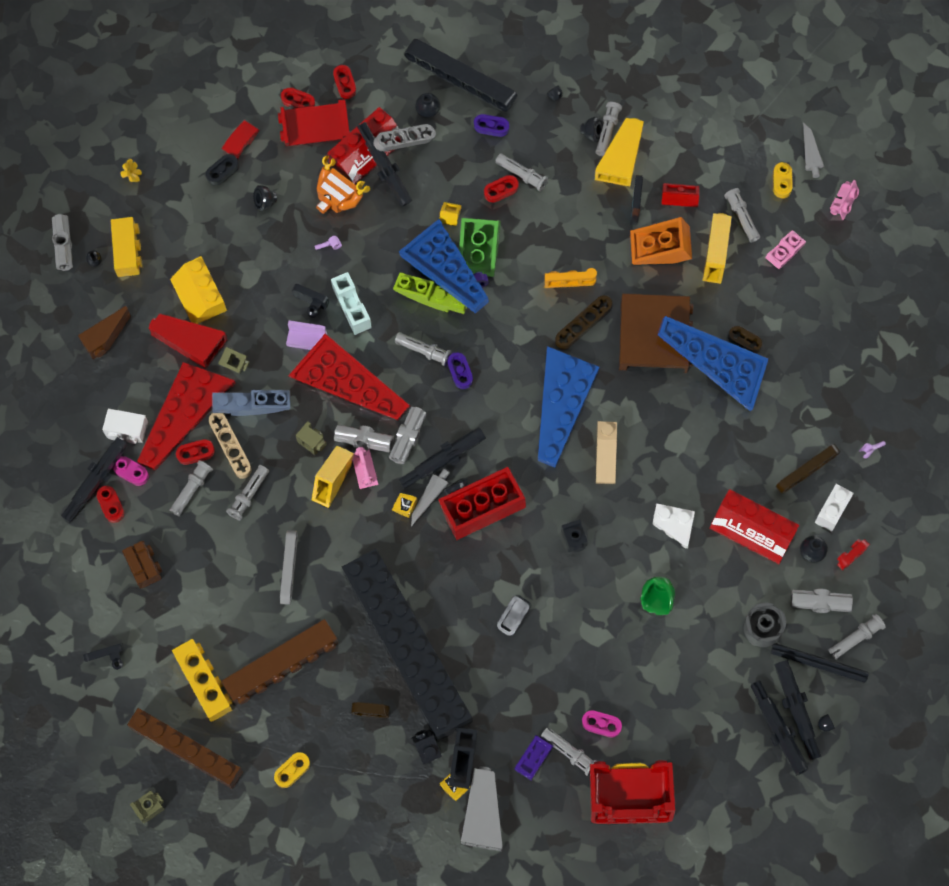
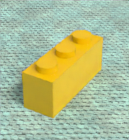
M133 217L111 219L114 270L117 276L140 275L139 268L142 267L141 256L138 257V251H141L140 240H137V234H140L138 223H135Z

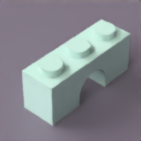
M347 272L332 278V288L354 335L372 328L370 317L363 303L361 304L358 298L356 288L349 273Z

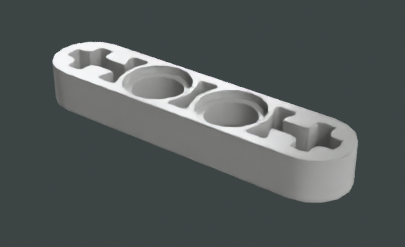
M424 124L379 133L373 143L377 150L389 151L428 143L435 137L436 132L431 125ZM409 133H412L416 139H411ZM394 136H398L401 139V143L397 142Z
M287 530L280 591V604L291 605L298 542V532Z

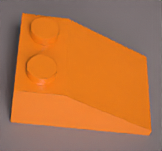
M682 217L630 231L633 265L673 264L692 259L690 226Z

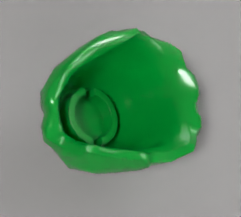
M653 577L646 581L640 596L642 608L649 613H655L660 616L668 615L671 612L675 600V589L668 578Z

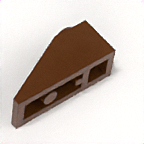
M126 306L78 335L92 359L102 357L111 348L128 322L131 314Z

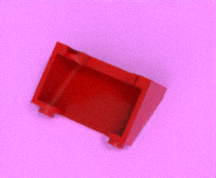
M666 760L655 761L651 768L610 769V766L604 761L590 764L591 822L595 824L671 822L675 814L672 762L667 763Z

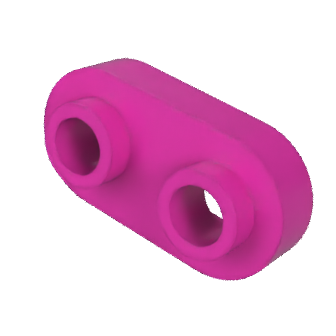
M120 457L112 467L117 476L136 486L144 485L149 479L146 468L127 457ZM121 463L125 464L123 468H119ZM137 472H141L140 476H135Z
M594 710L586 712L582 718V725L587 731L606 737H616L622 729V723L617 717ZM590 719H594L596 723L594 725H590L588 721ZM614 725L615 730L610 731L608 726Z

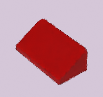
M663 184V205L698 207L699 186Z

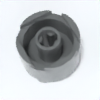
M759 603L746 616L743 625L744 634L752 645L770 647L782 637L786 627V618L783 611L773 604ZM762 622H764L765 625H768V627L765 628L764 626H762Z

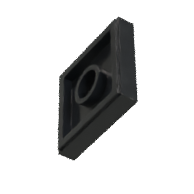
M636 175L630 225L638 224L643 175Z

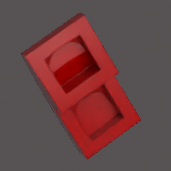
M244 120L230 135L221 149L238 159L247 144L251 145L260 130Z

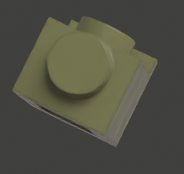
M226 347L218 364L241 374L242 371L247 370L250 361L247 360L248 356ZM234 358L239 359V363L237 365L233 364Z
M308 421L296 434L297 442L314 455L318 451L321 452L327 445V442L323 439V434L316 428L313 430L311 423Z
M149 791L130 804L144 824L165 810L161 805L164 801L158 792L154 794L152 791ZM150 801L151 806L145 808V804Z

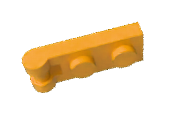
M589 268L586 272L571 270L559 273L551 271L545 273V288L593 286L596 283L597 271L594 268Z

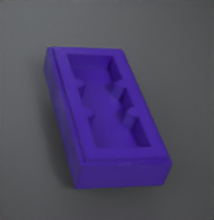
M536 735L514 770L532 781L553 748V745Z

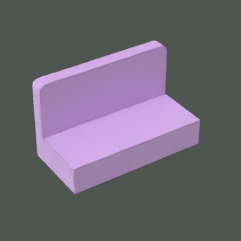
M288 321L289 333L286 345L288 347L311 350L325 333L327 334L326 327Z

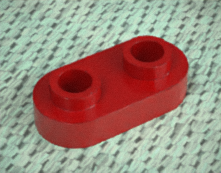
M339 65L333 71L338 93L343 99H351L356 94V85L351 70L346 65Z
M286 88L281 92V101L287 107L295 109L315 106L314 97L308 93L294 88Z
M507 175L489 183L484 188L485 199L488 202L494 203L515 194L518 190V180L514 176Z
M203 439L181 445L176 450V457L181 464L189 465L199 460L210 459L214 455L215 449L211 441ZM208 449V452L202 453V450ZM185 454H190L188 458H183Z
M111 486L101 487L97 492V499L106 519L111 523L121 521L124 517V509L116 491ZM104 493H109L108 497H103ZM112 509L117 510L114 514H111L110 512Z
M858 539L851 546L852 550L849 553L845 551L837 558L839 561L837 566L842 571L845 570L871 544L866 539L862 541Z

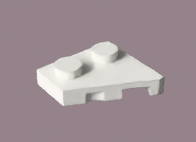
M656 504L652 524L658 529L665 531L666 535L670 538H674L681 543L682 547L688 548L695 511Z

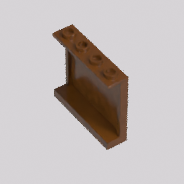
M622 294L619 370L627 371V366L681 368L684 369V373H687L688 367H692V363L657 334L662 319L665 316L693 327V321H689L690 315H693V303H690V296Z

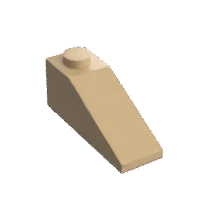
M597 422L596 484H615L617 422Z

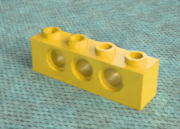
M191 639L173 649L172 652L209 720L213 722L231 712L230 704L233 702L228 693L223 694L220 688L223 687V684L218 676H213L211 671L214 668L210 660H204L202 654L205 651L200 642L196 644ZM193 659H199V663L196 666H190V662ZM204 675L209 676L206 683H199L200 677ZM212 692L218 693L215 700H208V696Z

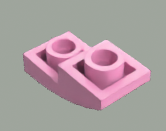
M792 230L767 254L766 259L775 267L781 269L805 245L806 241Z

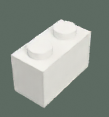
M108 409L102 430L105 436L111 440H115L118 437L132 444L137 442L143 443L148 420L145 415Z
M836 484L815 523L832 532L849 503L853 492Z

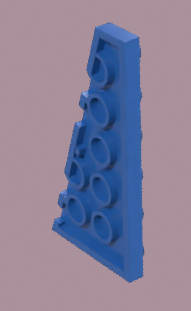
M440 219L399 251L403 259L474 313H477L489 302L486 293L475 279L473 272L467 266L465 259L449 237V233L443 227Z
M665 316L662 319L657 335L749 411L753 410L768 358Z
M548 346L538 461L556 468L597 376L599 367Z

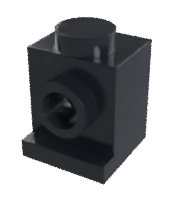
M581 520L562 525L561 532L568 551L580 552L584 550L588 545V541L581 525ZM578 534L579 537L573 538L572 535Z

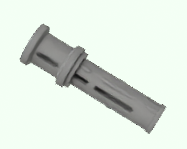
M607 102L606 104L607 111L602 118L604 125L596 150V154L599 156H604L607 151L614 126L618 124V114L622 110V106L619 103Z
M502 153L496 158V164L521 177L524 183L535 186L540 192L545 188L548 177L537 174L533 168H525Z
M739 188L732 189L724 197L728 199L732 207L731 211L737 215L749 242H755L760 239V235L746 210L747 204L742 200Z
M401 332L395 338L396 344L426 355V358L429 360L433 359L441 362L443 366L448 364V357L452 354L451 350H443L438 348L436 344H426Z
M200 460L197 462L198 466L194 472L189 474V481L169 509V511L174 512L173 514L180 516L197 488L203 486V481L208 473L213 471L209 465Z
M258 466V469L242 493L236 495L235 502L231 508L227 509L226 512L234 519L241 520L246 508L251 506L252 497L269 473L266 467Z
M873 614L869 621L859 624L855 632L829 648L828 651L830 654L834 653L831 656L836 660L862 640L871 639L874 633L880 629L884 630L886 626L877 614Z
M549 727L542 733L541 738L567 756L573 766L576 765L582 769L586 776L590 774V764H594V762H597L596 760L593 761L585 755L582 749L578 750Z

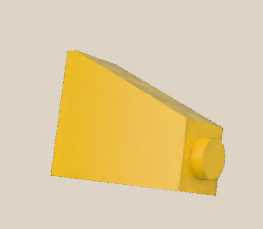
M339 446L335 447L315 476L312 501L327 508L330 507L352 466L354 453Z

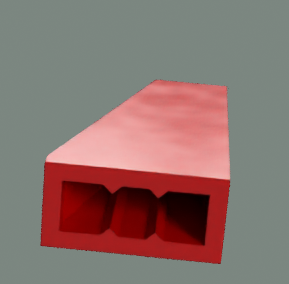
M163 314L153 318L149 324L152 336L205 369L228 341L226 333L221 330Z

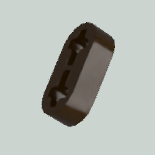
M734 326L730 329L728 339L732 344L756 354L761 350L762 340L760 337L740 326ZM738 332L740 333V337H737L736 339L734 338V334H737ZM756 342V346L750 347L751 343Z
M362 702L352 703L351 714L376 718H388L390 707L387 705Z

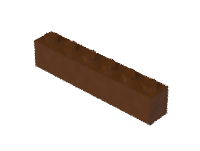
M324 619L223 679L221 682L234 704L242 705L250 700V696L267 690V686L273 682L274 684L281 682L288 673L299 671L303 664L314 662L323 652L326 651L328 653L334 650L338 640Z
M137 708L127 724L132 731L231 789L235 787L243 774L239 766Z

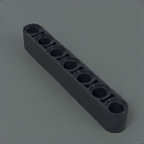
M413 39L404 52V56L412 63L502 111L507 112L518 97L517 93L511 88L421 40Z

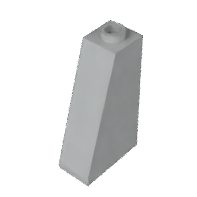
M480 766L479 769L474 768L461 844L502 852L495 772L491 771V768Z

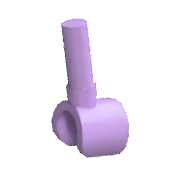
M332 236L328 241L315 245V249L331 245L336 250L342 244L338 237Z
M885 441L875 445L866 443L859 452H866L863 456L866 459L874 450L885 446L886 443Z

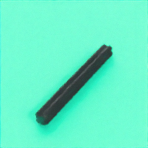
M777 643L773 644L771 648V654L863 683L867 681L869 676L868 671Z

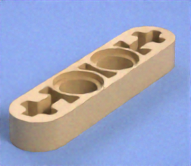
M223 413L211 414L209 424L235 475L242 479L249 477L252 471L250 463ZM216 418L221 420L222 429H219L218 424L215 423ZM224 433L231 434V439L225 442L221 440V436ZM232 449L240 451L237 457H230L229 452ZM239 461H241L243 467H246V471L243 473L242 471H239L240 468L237 463Z

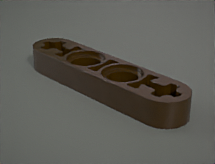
M605 295L598 297L560 330L555 337L557 348L561 350L570 348L603 319L612 309L611 298ZM601 302L603 304L607 302V308L605 306L600 308ZM593 313L596 318L590 321L585 318V315ZM574 325H580L582 327V331L574 332L572 330V327ZM569 332L570 336L567 338V343H560V338L565 339Z
M832 444L782 479L776 485V488L781 494L786 493L833 460L841 451L835 444Z

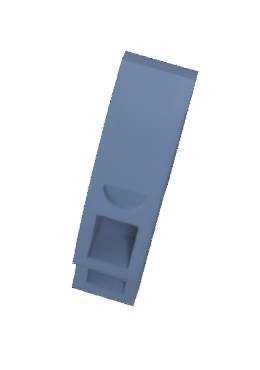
M251 390V393H212V413H231V416H248L290 409L289 390Z

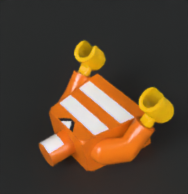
M324 156L322 163L325 167H322L317 183L318 198L321 202L316 208L322 214H325L329 208L336 213L355 208L362 199L363 193L369 192L370 187L366 185L363 189L364 181H359L355 185L334 168L331 170L330 167L334 166L336 161L332 158L331 163L328 164L329 156Z

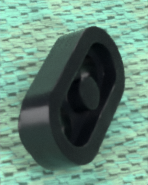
M231 154L222 156L207 169V181L212 185H219L238 169L237 158Z

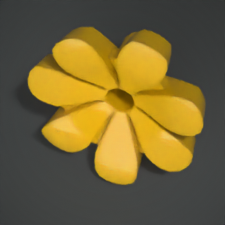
M132 159L127 160V163L122 165L124 170L120 173L121 177H128L130 182H139L140 178L138 175H142L141 170L136 169L138 165Z

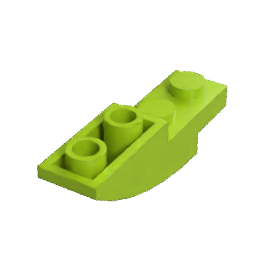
M399 273L393 290L414 301L444 312L451 310L465 314L467 309L465 305L443 288L436 286L433 281Z

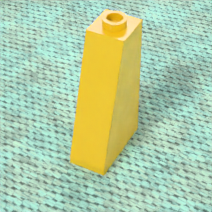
M626 118L596 167L595 180L630 187L644 121L637 118Z
M713 213L703 281L719 284L722 282L732 216L724 213Z

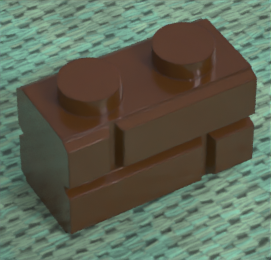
M140 541L122 551L140 589L162 579L159 573L163 571L158 561L154 563L152 556L155 554L150 545L146 546L144 541Z

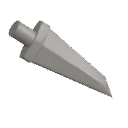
M803 123L806 171H812L813 178H818L820 176L819 169L823 168L824 164L812 130Z
M443 469L439 476L433 474L412 513L411 526L420 518L445 487L448 486L449 483L445 479L450 473L447 470Z

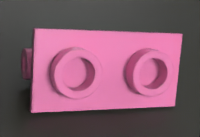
M855 180L852 183L846 181L842 184L837 194L842 199L835 198L830 207V213L833 215L840 214L842 220L851 211L852 203L859 195V188Z
M363 447L357 448L353 455V464L359 488L363 489L378 485L370 449L366 451Z

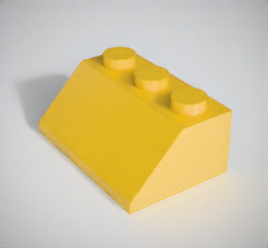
M202 256L185 263L170 279L192 323L199 324L227 311Z

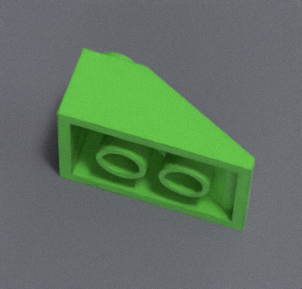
M462 218L459 251L473 274L482 272L487 276L494 277L501 221Z

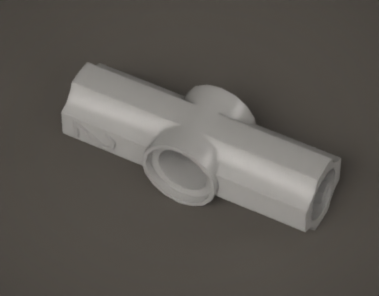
M58 214L52 217V241L55 249L57 270L67 271L73 268L69 219L67 215Z
M411 407L404 424H401L397 432L396 442L389 455V459L398 464H405L412 446L414 447L418 441L420 428L427 412L419 407Z
M337 425L334 441L351 444L356 449L363 447L366 451L371 448L391 452L394 436L377 433L368 426H361L357 429Z
M815 589L813 591L792 590L791 608L812 609V611L817 613L852 611V594L831 593V591L826 589Z

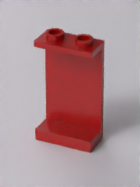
M338 100L336 104L287 110L284 107H280L281 113H278L279 124L283 125V131H280L281 142L285 141L286 146L342 140L350 133L345 100Z

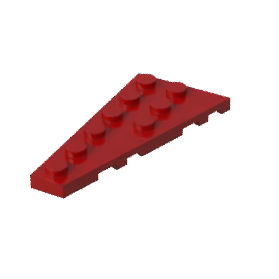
M326 333L288 375L292 379L397 421L411 407Z
M183 362L137 463L156 471L169 457L171 451L211 411L212 393H225L230 387L232 388L235 385V380Z

